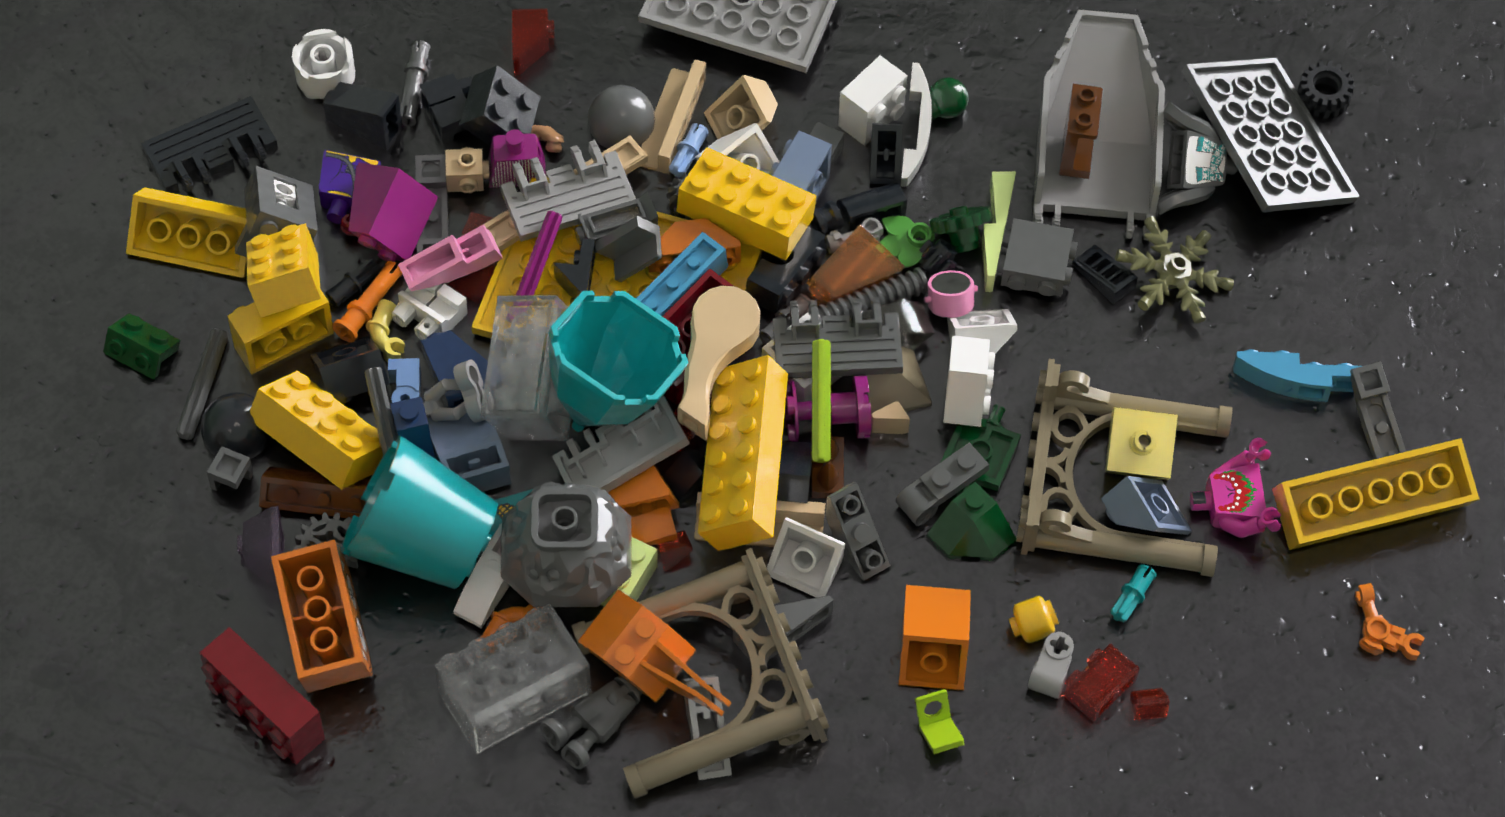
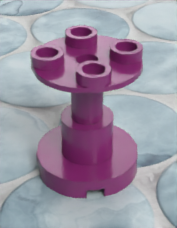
M866 375L852 377V392L831 393V425L854 423L857 439L870 438L872 431L871 402L869 403L868 395L865 394L869 393ZM790 380L787 382V409H785L784 414L785 427L787 428L788 441L798 442L799 421L812 420V401L797 402L795 382Z

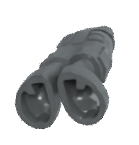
M617 676L593 694L582 697L580 701L570 708L571 718L561 723L554 718L545 719L540 724L541 732L548 744L555 751H558L580 728H586L587 731L581 737L570 741L561 751L562 758L569 765L576 769H582L590 761L588 751L595 742L603 744L618 730L620 723L640 703V696L643 693L623 677Z

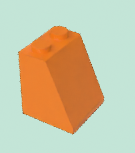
M906 585L898 685L964 690L970 633L971 590Z

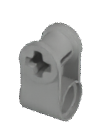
M1054 632L1047 637L1039 659L1033 667L1027 686L1028 689L1059 699L1066 681L1074 648L1073 640L1069 635L1064 632ZM1057 649L1062 650L1060 654L1055 653Z

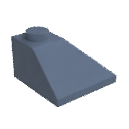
M1127 476L1101 498L1107 508V516L1117 525L1185 535L1192 532L1162 480Z

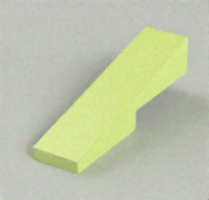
M1016 171L992 172L990 200L992 223L983 224L981 238L985 292H993Z

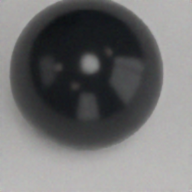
M240 392L227 393L216 398L206 408L201 420V436L205 446L215 457L221 446L248 456L250 460L265 450L271 436L256 426L250 414L255 397Z

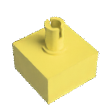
M1114 407L1111 414L1105 473L1168 481L1171 478L1178 415Z

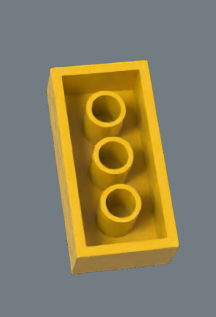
M707 147L679 187L676 212L692 219L706 218L735 238L787 260L813 220L817 195Z
M296 371L258 388L250 409V414L256 426L341 490L374 473L383 457L377 428L368 424L355 411L348 409L336 400L332 394L313 383L308 376Z

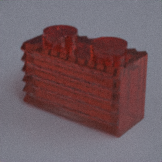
M1109 644L1103 651L1100 648L1096 649L1086 662L1088 666L1082 672L1076 669L1065 681L1067 687L1064 697L1093 722L1135 683L1139 673L1138 665H1135L1133 661L1124 656L1113 644Z

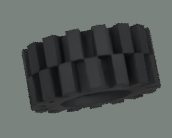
M1318 61L1317 66L1312 63L1309 65L1308 70L1305 68L1297 93L1303 103L1306 104L1308 111L1314 110L1313 116L1318 117L1319 113H1323V118H1329L1330 113H1332L1333 117L1339 115V112H1345L1347 106H1349L1354 91L1353 76L1349 77L1350 72L1347 69L1343 72L1341 71L1343 65L1338 63L1336 67H1333V61H1328L1326 66L1323 64V61ZM1315 85H1330L1335 88L1337 93L1333 95L1321 94L1315 89Z

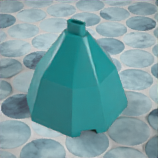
M582 291L548 331L549 366L556 395L574 420L572 428L578 432L588 426L629 424L653 407L688 365L686 354H681L678 344L680 338L678 327L626 291H614L611 296H595L594 291Z

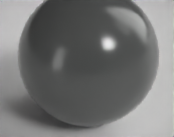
M627 85L612 86L600 92L592 101L588 112V126L593 138L607 149L628 136H631L641 146L650 137L655 125V113L648 97L640 90Z

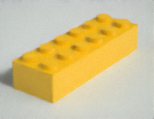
M769 355L726 366L713 384L697 533L718 551L773 538L788 373Z
M1462 438L1281 482L1272 488L1278 512L1281 514L1280 519L1289 550L1468 506L1479 500Z

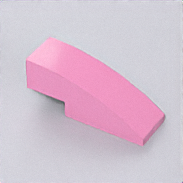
M481 225L457 239L450 235L398 265L409 290L412 292L469 275L503 259L492 233L484 225Z

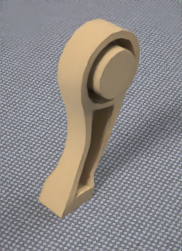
M719 286L709 289L699 296L692 311L690 323L691 344L687 357L688 365L685 368L684 394L678 406V422L705 441L708 437L710 425V394L715 380L728 364L753 347L759 337L760 309L757 301L747 291L735 286Z

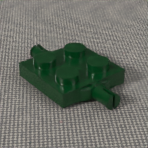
M993 405L988 419L982 418L981 427L957 424L941 462L970 442L988 462L989 471L956 493V496L974 482L991 490L999 491L1021 439V434L1007 430L999 424L1006 411L1003 406H1000L998 411L999 405Z

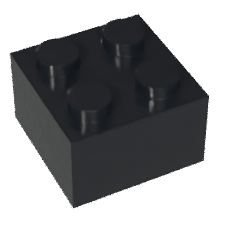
M499 66L492 67L473 76L460 126L490 147L494 136L506 135L508 131L513 129L519 130L523 134H530L540 96Z

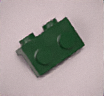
M128 313L108 327L103 353L154 379L159 375L161 362L179 350L181 340L170 335L167 331L158 329L143 321L140 317Z

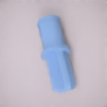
M697 123L692 124L685 139L677 145L678 152L669 166L670 173L674 174L675 177L680 178L684 172L686 173L692 161L700 153L699 149L709 134L705 126L699 124L697 131H695L698 125Z

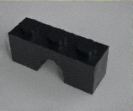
M808 226L787 260L776 256L777 259L786 264L776 265L762 259L747 278L745 291L757 301L759 306L773 313H777L783 305L788 306L795 295V289L798 285L803 286L807 282L811 268L814 265H820L826 254V249H824L826 235Z

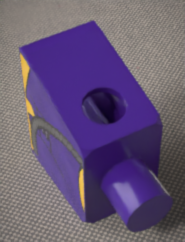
M324 150L319 183V198L321 206L329 209L326 216L329 221L341 224L342 217L347 213L351 214L358 163L381 165V161Z

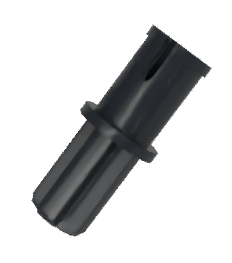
M369 259L352 273L346 272L344 278L325 292L327 300L333 307L338 308L356 292L361 293L363 291L362 287L382 270L381 266L375 259Z

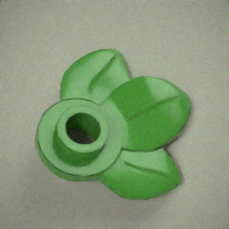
M889 216L882 219V224L889 235L877 244L875 251L885 258H898L901 268L912 267L919 263V260L922 258V253L919 249L928 239L933 241L935 235L925 223H913L906 216ZM921 237V238H923L924 240L918 241V240H915V238Z

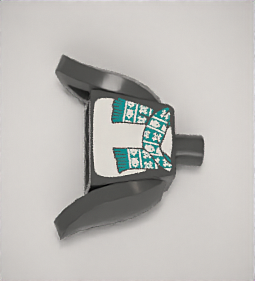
M1169 101L1163 112L1164 118L1177 131H1171L1167 189L1175 190L1165 193L1158 199L1157 209L1159 215L1177 207L1197 204L1208 199L1214 193L1215 186L1224 185L1226 174L1234 175L1238 170L1231 156H1227V150L1222 141L1219 140L1214 127L1207 121L1181 110Z

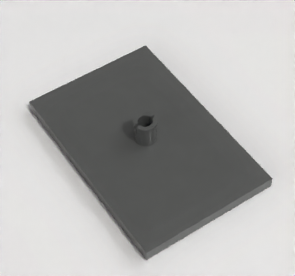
M1277 58L1186 64L1181 70L1262 212L1350 204L1359 198L1358 193Z

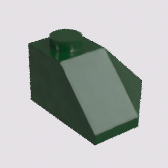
M976 482L950 502L926 535L947 558L961 559L962 556L980 557V560L994 561L1016 543L1017 539L998 503Z

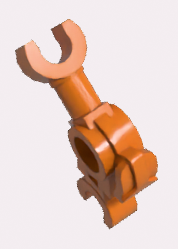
M1372 584L1359 585V591L1355 592V598L1365 615L1362 628L1363 638L1359 641L1360 647L1376 656L1383 653L1384 648L1395 653L1397 650H1400L1407 659L1416 660L1420 652L1413 650L1409 644L1414 643L1421 646L1424 637L1418 633L1407 635L1405 634L1406 629L1389 624L1382 615L1377 613Z

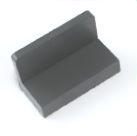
M636 216L595 241V252L614 260L616 281L623 282L661 259L660 226Z

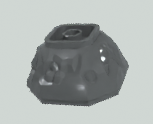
M552 481L545 482L540 486L534 487L527 496L502 517L500 577L534 607H598L631 577L632 518L615 502L605 489L601 490L598 487L576 483L560 484Z

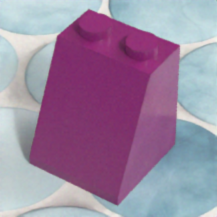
M359 162L356 167L348 231L359 238L358 243L377 250L379 252L378 257L384 261H405L412 256L438 196L400 168Z

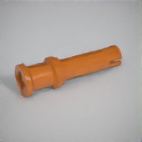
M387 261L358 300L349 302L347 312L341 319L333 322V331L341 339L347 342H354L358 337L357 332L360 328L367 324L369 320H372L373 309L398 278L403 275L399 265L392 274L390 273L396 262Z

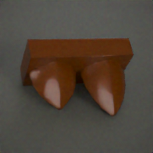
M831 436V459L829 462L818 463L812 460V498H827L828 495L844 487V437Z

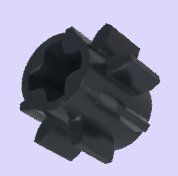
M939 238L938 241L928 239L919 249L922 253V258L919 262L931 275L953 270L957 265L954 261V256L957 254L955 248L943 238Z

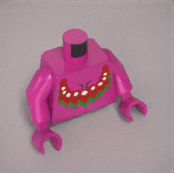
M1262 438L1253 439L1249 444V451L1241 452L1209 474L1206 491L1190 493L1191 510H1209L1213 527L1221 528L1239 538L1263 532L1265 527L1272 532L1278 531L1281 524L1277 520L1272 519L1279 518L1281 514L1274 507L1266 508L1259 463H1254L1256 458L1260 461H1266L1270 458L1271 452L1268 449L1258 452L1267 442Z

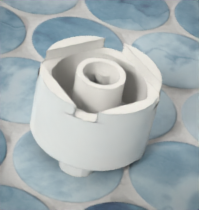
M318 29L308 32L302 37L303 40L298 45L295 44L292 51L296 82L307 98L324 99L326 94L330 90L333 91L339 82L353 84L355 79L353 52L350 42L345 37L343 39L335 31L329 29Z

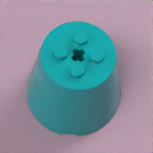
M399 435L397 440L393 441L385 452L361 497L366 503L359 517L352 516L343 539L341 553L456 589L466 576H470L480 551L484 552L490 542L492 535L489 532L494 524L498 502Z

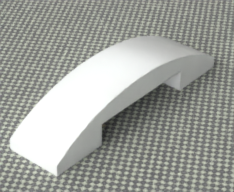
M914 62L912 64L909 100L921 102L916 150L904 149L901 177L902 187L909 185L923 162L931 128L932 107L930 90L920 64Z

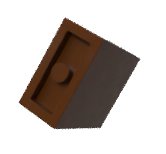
M1073 83L1064 127L1059 175L1089 179L1094 140L1098 137L1103 94V88Z

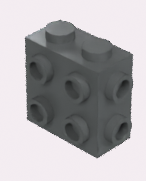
M1013 218L1011 230L1005 229L1002 247L1007 248L1006 255L1000 254L997 273H1002L1001 286H1007L1013 290L1039 292L1044 296H1062L1063 285L1070 286L1073 268L1067 267L1068 259L1075 260L1078 242L1072 241L1074 229Z

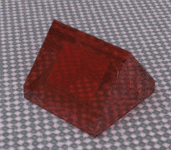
M1162 688L1130 692L1135 720L1167 717L1169 697Z

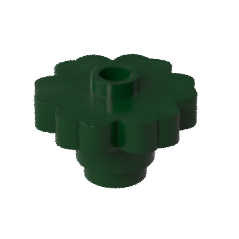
M959 206L950 209L949 213L930 219L929 223L932 233H948L951 245L955 247L957 253L980 247L978 240L981 237L978 226L984 222L991 221L992 214L990 206L970 208Z

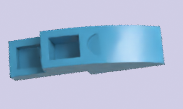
M1249 349L1237 351L1233 363V372L1246 381L1277 394L1309 401L1328 402L1331 391L1353 392L1350 370L1361 366H1353L1349 363L1321 365L1318 362L1300 364L1299 353H1289L1284 350L1258 352L1257 350Z

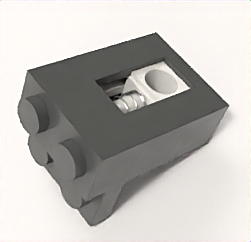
M256 166L244 189L247 223L235 245V254L247 257V241H251L252 238L260 234L270 235L279 232L289 225L298 226L306 223L313 240L318 231L313 185Z

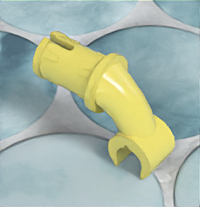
M382 299L378 303L372 320L367 322L366 329L374 343L383 352L384 360L388 362V359H400V353H404L405 343L399 338L388 337L390 333L389 325L393 318L392 312L396 304Z

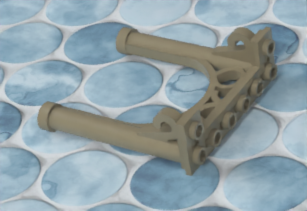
M1049 359L1047 370H1040L1035 404H1041L1040 413L1034 412L1031 431H1037L1036 440L1030 439L1028 458L1034 460L1032 468L1026 467L1024 486H1030L1029 495L1022 496L1020 509L1021 515L1016 542H1022L1021 554L1027 555L1028 551L1034 552L1035 548L1195 571L1200 572V576L1213 577L1217 561V545L1123 532L1108 528L1096 521L1088 514L1078 499L1073 482V465L1078 452L1085 442L1098 431L1110 426L1114 407L1178 415L1176 431L1228 438L1232 407L1219 405V408L1107 392L1090 387V378L1083 372L1069 370L1060 373L1061 365L1055 364V359ZM1084 414L1101 417L1088 424ZM1064 419H1072L1077 422L1081 431L1076 436L1065 437L1058 430L1059 422ZM1050 437L1056 445L1064 448L1063 452L1058 456L1048 457ZM1046 473L1057 480L1059 487L1048 489L1043 494ZM1055 498L1062 499L1067 502L1071 510L1068 513L1057 509L1047 510L1048 502ZM1077 518L1085 528L1072 525V522Z
M752 548L745 550L747 554L741 556L742 561L638 602L665 623L680 617L697 615L715 619L728 626L738 635L748 650L752 666V683L744 707L726 726L624 767L623 770L635 799L648 794L647 790L770 741L778 740L780 745H792L804 740L810 733L814 741L819 739L822 743L828 741L824 729L829 728V724L818 697L811 700L808 689L813 688V684L807 669L800 671L797 661L802 659L796 641L789 642L786 636V632L791 631L785 613L778 614L775 604L780 603L774 584L762 556L756 558ZM723 598L721 609L705 604ZM748 599L751 601L753 612L748 618L741 620L730 615L732 605L745 602ZM762 613L771 632L770 636H759L752 630L760 621ZM583 620L572 625L577 643L594 620L587 623ZM578 643L583 655L591 653ZM755 646L760 648L759 653H757ZM778 650L786 673L779 669H767L768 658L773 652ZM773 679L780 680L785 688V695L776 702H770L761 696L765 683ZM794 696H796L797 702L791 704ZM757 705L770 712L750 720Z

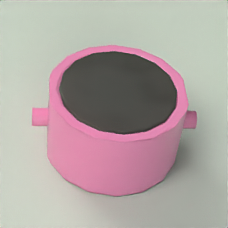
M942 271L929 278L928 296L924 297V301L928 303L929 309L935 315L947 318L961 317L973 310L974 292L978 291V287L974 285L970 275L964 272Z

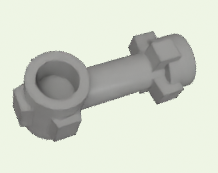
M867 218L863 221L861 229L841 234L838 230L831 231L830 235L825 236L829 253L837 252L839 254L845 252L844 246L863 241L868 246H874L879 243L880 236L883 235V227L876 218Z

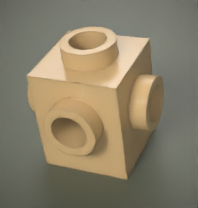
M466 147L457 150H445L447 192L472 193L484 191V179H489L490 174L489 160L483 161L482 149Z

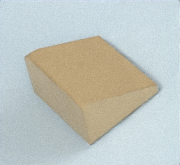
M895 401L871 414L872 433L906 434L909 432L910 418L899 401Z

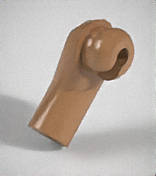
M533 125L531 133L536 134L539 141H547V152L560 153L562 151V142H564L562 135L549 126Z

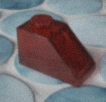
M548 9L512 10L514 76L521 75L549 51V38H555L554 20H548Z

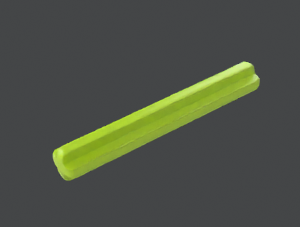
M819 339L812 342L813 462L825 463L831 459V343L829 340Z

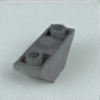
M854 481L828 495L826 505L827 522L833 537L845 543L844 556L861 580L864 581L890 567L891 565L858 483Z

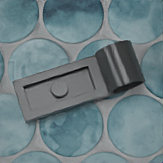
M969 442L903 489L897 496L896 503L916 526L923 525L935 515L939 505L989 471V464Z

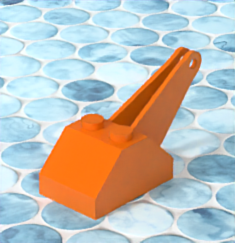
M617 590L578 640L581 646L655 703L659 701L669 688L722 717L725 712L699 692L676 680L680 672L684 670L718 701L727 707L732 704L687 666V663L697 652L696 649L668 624L620 590Z

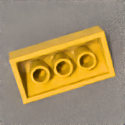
M144 187L133 194L126 254L245 278L247 274V257L235 254V245L247 223L246 208Z

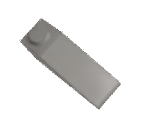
M700 676L709 686L720 693L718 676ZM693 678L682 679L683 684L699 692L723 710L722 703ZM684 696L691 740L725 726L724 715L721 717L714 711ZM730 758L697 770L698 780L732 775Z

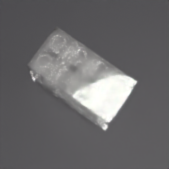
M556 295L497 297L480 416L509 440L568 441L571 416L557 398L549 366L548 331L568 308Z
M551 604L542 608L536 607L531 609L522 619L514 623L508 622L503 624L492 635L473 640L467 648L456 654L449 653L435 664L438 693L476 754L483 752L591 693L590 665Z

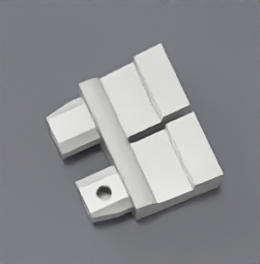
M445 283L412 292L407 288L405 291L402 290L398 293L399 303L393 310L392 317L393 321L401 327H406L414 318L419 322L414 328L415 334L419 339L424 340L433 333H443L452 330L468 314L466 297Z

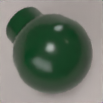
M942 78L937 80L929 89L932 107L931 121L938 117L944 119L958 117L965 111L969 95L966 87L959 80Z

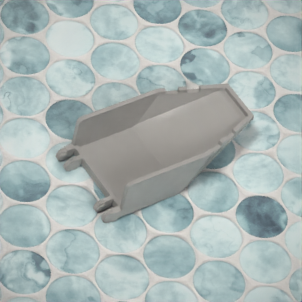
M1088 10L1077 11L1065 35L1064 42L1060 50L1057 51L1050 70L1047 71L1044 77L1037 136L1033 222L1043 223V211L1054 212L1052 225L1059 227L1061 213L1127 219L1125 237L1132 239L1135 229L1134 219L1145 220L1151 216L1155 217L1162 181L1165 87L1163 81L1159 79L1156 71L1157 65L1154 58L1150 55L1149 43L1138 15ZM1073 83L1103 88L1098 137L1094 140L1089 179L1059 175L1064 127ZM1144 224V227H1143V236H1144V234H1146V233H1151V232L1146 228L1145 224Z

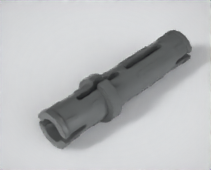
M418 41L412 42L409 62L404 67L406 78L400 103L403 126L408 125V119H410V126L416 124L420 100L419 84H422L424 78L428 75L426 64L430 45L424 41H420L419 48H417Z

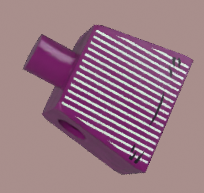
M513 129L508 131L506 135H496L493 137L488 156L489 188H498L501 184L513 181L514 186H518L512 169V164L515 163L521 164L526 179L530 183L531 178H535L530 167V159L538 157L546 175L545 156L536 134H523L521 131Z

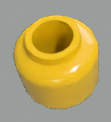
M1035 596L1015 604L1013 607L1014 617L1009 619L1015 637L1022 635L1027 643H1033L1048 637L1055 632V625L1059 624L1051 601H1045L1041 596Z

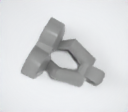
M472 359L457 364L454 367L455 379H442L424 394L425 402L423 404L426 415L430 414L435 422L459 420L466 413L476 423L493 417L490 399L486 390L482 389L484 383L477 364ZM461 390L464 402L455 408L443 407L440 398L447 391Z

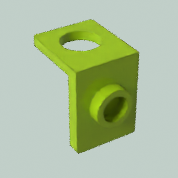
M945 689L915 698L919 730L933 754L964 745V738L951 718L948 693ZM930 702H941V708L937 713L932 715L924 713L926 705Z

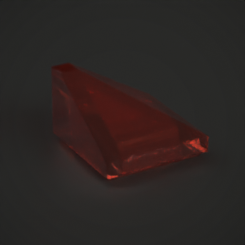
M685 530L677 532V540L656 544L664 571L672 569L693 551Z

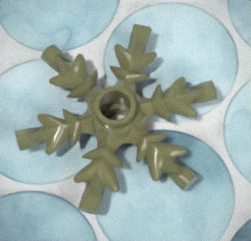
M1148 217L1144 220V224L1151 233H1146L1144 236L1155 245L1151 248L1160 253L1161 258L1155 260L1149 252H1146L1145 256L1136 248H1131L1133 254L1118 249L1115 255V261L1132 263L1131 270L1145 267V273L1152 269L1158 273V279L1148 280L1152 283L1151 285H1145L1140 288L1146 294L1138 301V307L1146 311L1155 300L1159 305H1162L1163 293L1169 296V289L1178 288L1179 292L1176 298L1183 297L1182 311H1186L1189 308L1195 324L1204 322L1206 317L1199 307H1205V304L1194 295L1199 292L1188 286L1189 281L1194 280L1201 288H1203L1204 284L1213 292H1218L1217 286L1231 291L1234 285V279L1217 277L1218 270L1204 273V267L1197 271L1191 267L1190 261H1200L1201 259L1197 256L1208 253V250L1203 246L1211 239L1210 233L1202 230L1195 240L1187 235L1186 247L1180 244L1182 254L1179 252L1172 253L1170 248L1173 242L1167 243L1168 231L1164 229L1161 232L1155 217Z

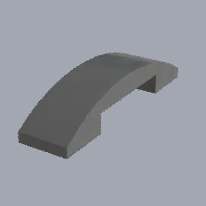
M446 154L415 155L416 181L438 196L418 240L417 254L448 237Z
M1381 361L1351 369L1350 374L1355 402L1373 458L1378 459L1407 452L1387 395L1391 390Z

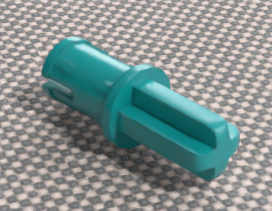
M1140 564L1129 583L1121 587L1122 593L1110 611L1114 620L1126 622L1137 604L1145 600L1144 594L1157 576L1156 572L1151 569L1145 578L1143 577L1149 568L1148 565Z

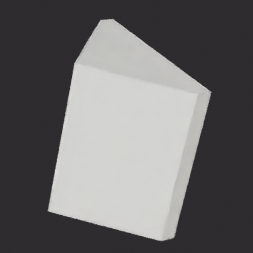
M786 517L767 565L770 577L816 598L826 596L844 559L845 543Z

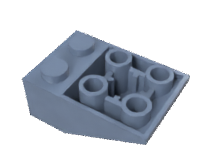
M467 413L459 420L435 422L431 417L427 418L433 451L437 461L482 492L511 484L509 463L491 418L478 423L473 422Z

